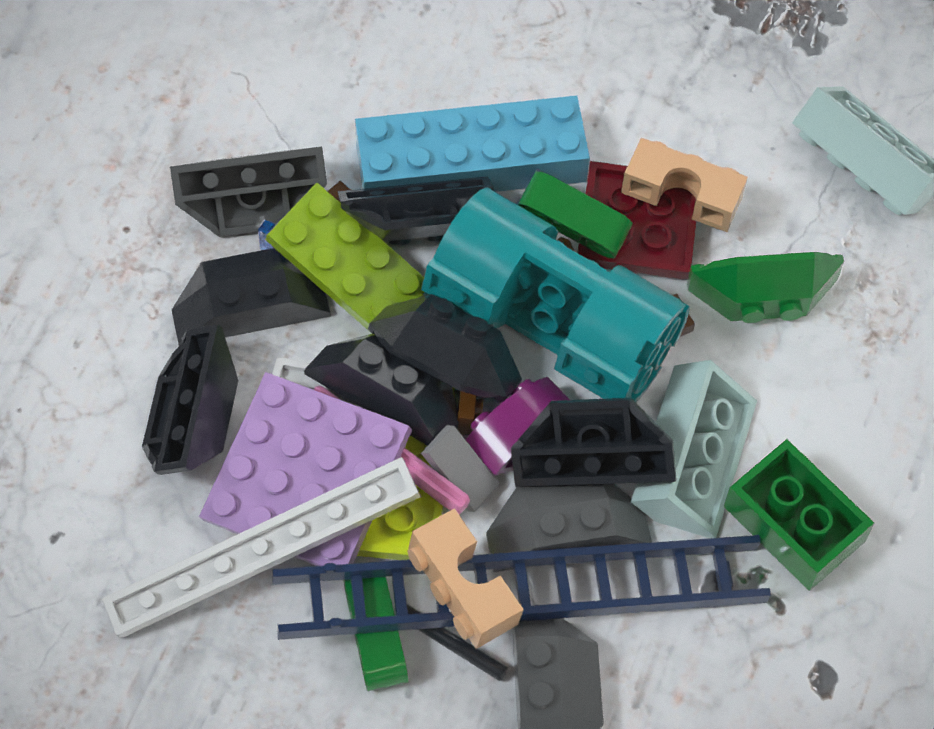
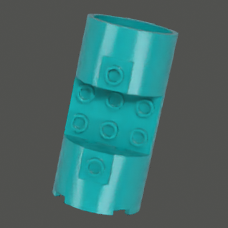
M489 188L478 191L459 211L444 234L434 257L427 264L421 290L427 294H433L439 298L449 300L457 308L472 316L484 319L495 328L506 324L558 356L554 370L603 399L632 398L637 402L663 368L660 365L665 360L671 346L675 347L686 324L690 306L622 265L614 267L610 272L603 269L596 262L586 259L567 248L562 242L557 241L558 231L553 225Z

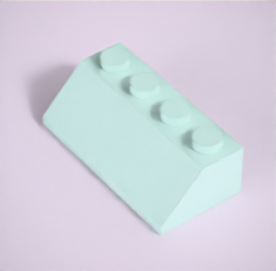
M843 86L817 87L792 122L801 130L799 132L800 137L813 146H821L828 152L826 157L830 162L841 169L848 168L856 175L855 181L862 188L869 192L875 190L884 198L883 204L895 214L901 215L903 213L908 215L917 213L934 197V159Z
M705 360L674 365L656 423L673 439L677 479L676 482L637 483L631 499V503L655 522L707 538L717 537L725 510L724 503L734 480L757 403L755 398L713 361Z

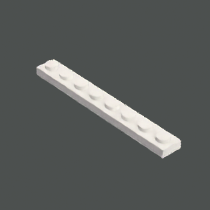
M400 457L102 598L116 636L119 638L126 637L421 496L404 459Z

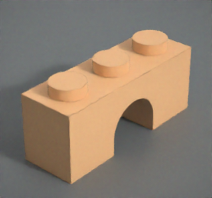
M641 138L624 173L621 193L657 206L661 195L666 190L671 188L686 189L696 199L692 219L728 232L742 200L748 177L739 174L732 168H722L706 162L697 155L685 154L668 148V146L661 142Z
M454 508L412 531L408 556L413 566L419 572L423 570L431 581L430 588L438 603L441 605L446 604L454 615L453 622L460 636L465 640L469 638L477 649L517 626L524 609L501 575L487 583L475 584L467 581L460 574L458 566L472 559L477 540Z

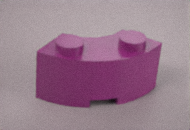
M544 377L534 382L531 379H526L517 386L513 395L502 402L491 413L485 411L480 414L471 424L473 431L465 440L494 475L513 471L511 455L513 444L550 401L570 399L549 377Z

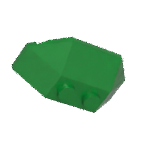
M801 252L734 257L713 261L707 265H691L687 289L729 321L757 323L763 319L781 318L786 321L796 320L802 316H807L837 282L844 264V257L840 254Z

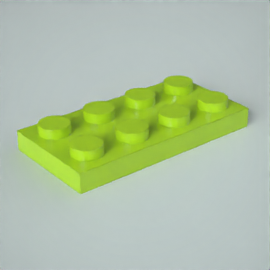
M317 182L265 238L269 244L367 330L370 322L386 306L418 298L425 293L421 290L424 276L381 238L343 211L340 202Z

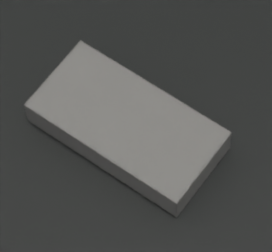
M446 425L421 453L435 471L468 494L470 503L466 508L467 511L475 512L500 484L455 426Z

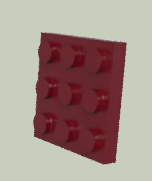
M590 161L585 194L623 214L631 220L633 226L614 259L604 257L581 244H578L577 253L588 260L596 262L603 269L612 270L614 267L622 265L634 273L688 280L692 265L696 221L692 219L696 203L694 195L683 188H671L661 195L657 206L621 193L624 173L628 166Z

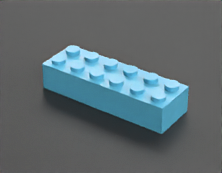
M577 95L355 119L356 147L362 189L488 176L493 184L494 192L527 188L537 168L566 184L587 182L590 157Z

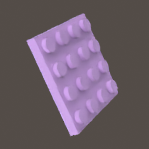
M265 372L199 517L205 522L235 534L242 533L400 458L412 429L409 425ZM372 520L295 556V558L316 566H324L326 563H335L336 565L353 564Z

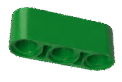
M540 171L534 173L517 204L556 227V230L562 235L611 259L616 258L633 226L631 220L618 211L557 178Z
M386 577L362 578L366 618L395 616ZM343 580L350 617L355 619L351 580ZM399 631L354 634L367 691L409 682Z

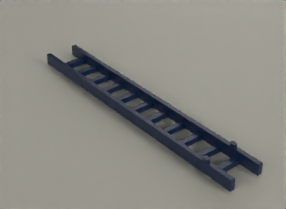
M759 535L473 555L472 559L458 566L459 572L474 571L476 584L488 582L486 573L488 569L514 568L518 602L524 609L519 622L767 603L771 596L770 588L732 590L733 580L729 561H726L725 552L757 550L761 543ZM712 553L719 592L692 593L685 555ZM673 556L680 594L652 596L646 558ZM633 559L640 597L612 599L606 561ZM411 560L340 565L326 563L324 566L273 569L272 572L273 585L309 582L313 622L278 624V640L455 627L453 622L454 615L452 612H449L446 604L441 605L437 600V613L408 615L403 576L425 574L423 570L419 572L413 566ZM594 562L600 600L572 602L566 564ZM554 565L559 596L558 604L531 605L526 567ZM392 576L396 616L366 618L362 578ZM350 579L355 619L341 620L340 618H331L330 621H324L320 581Z

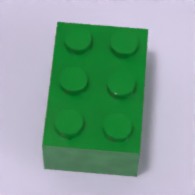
M788 439L783 441L730 486L724 503V508L752 535H759L761 544L808 591L812 590L864 544L874 525V522Z

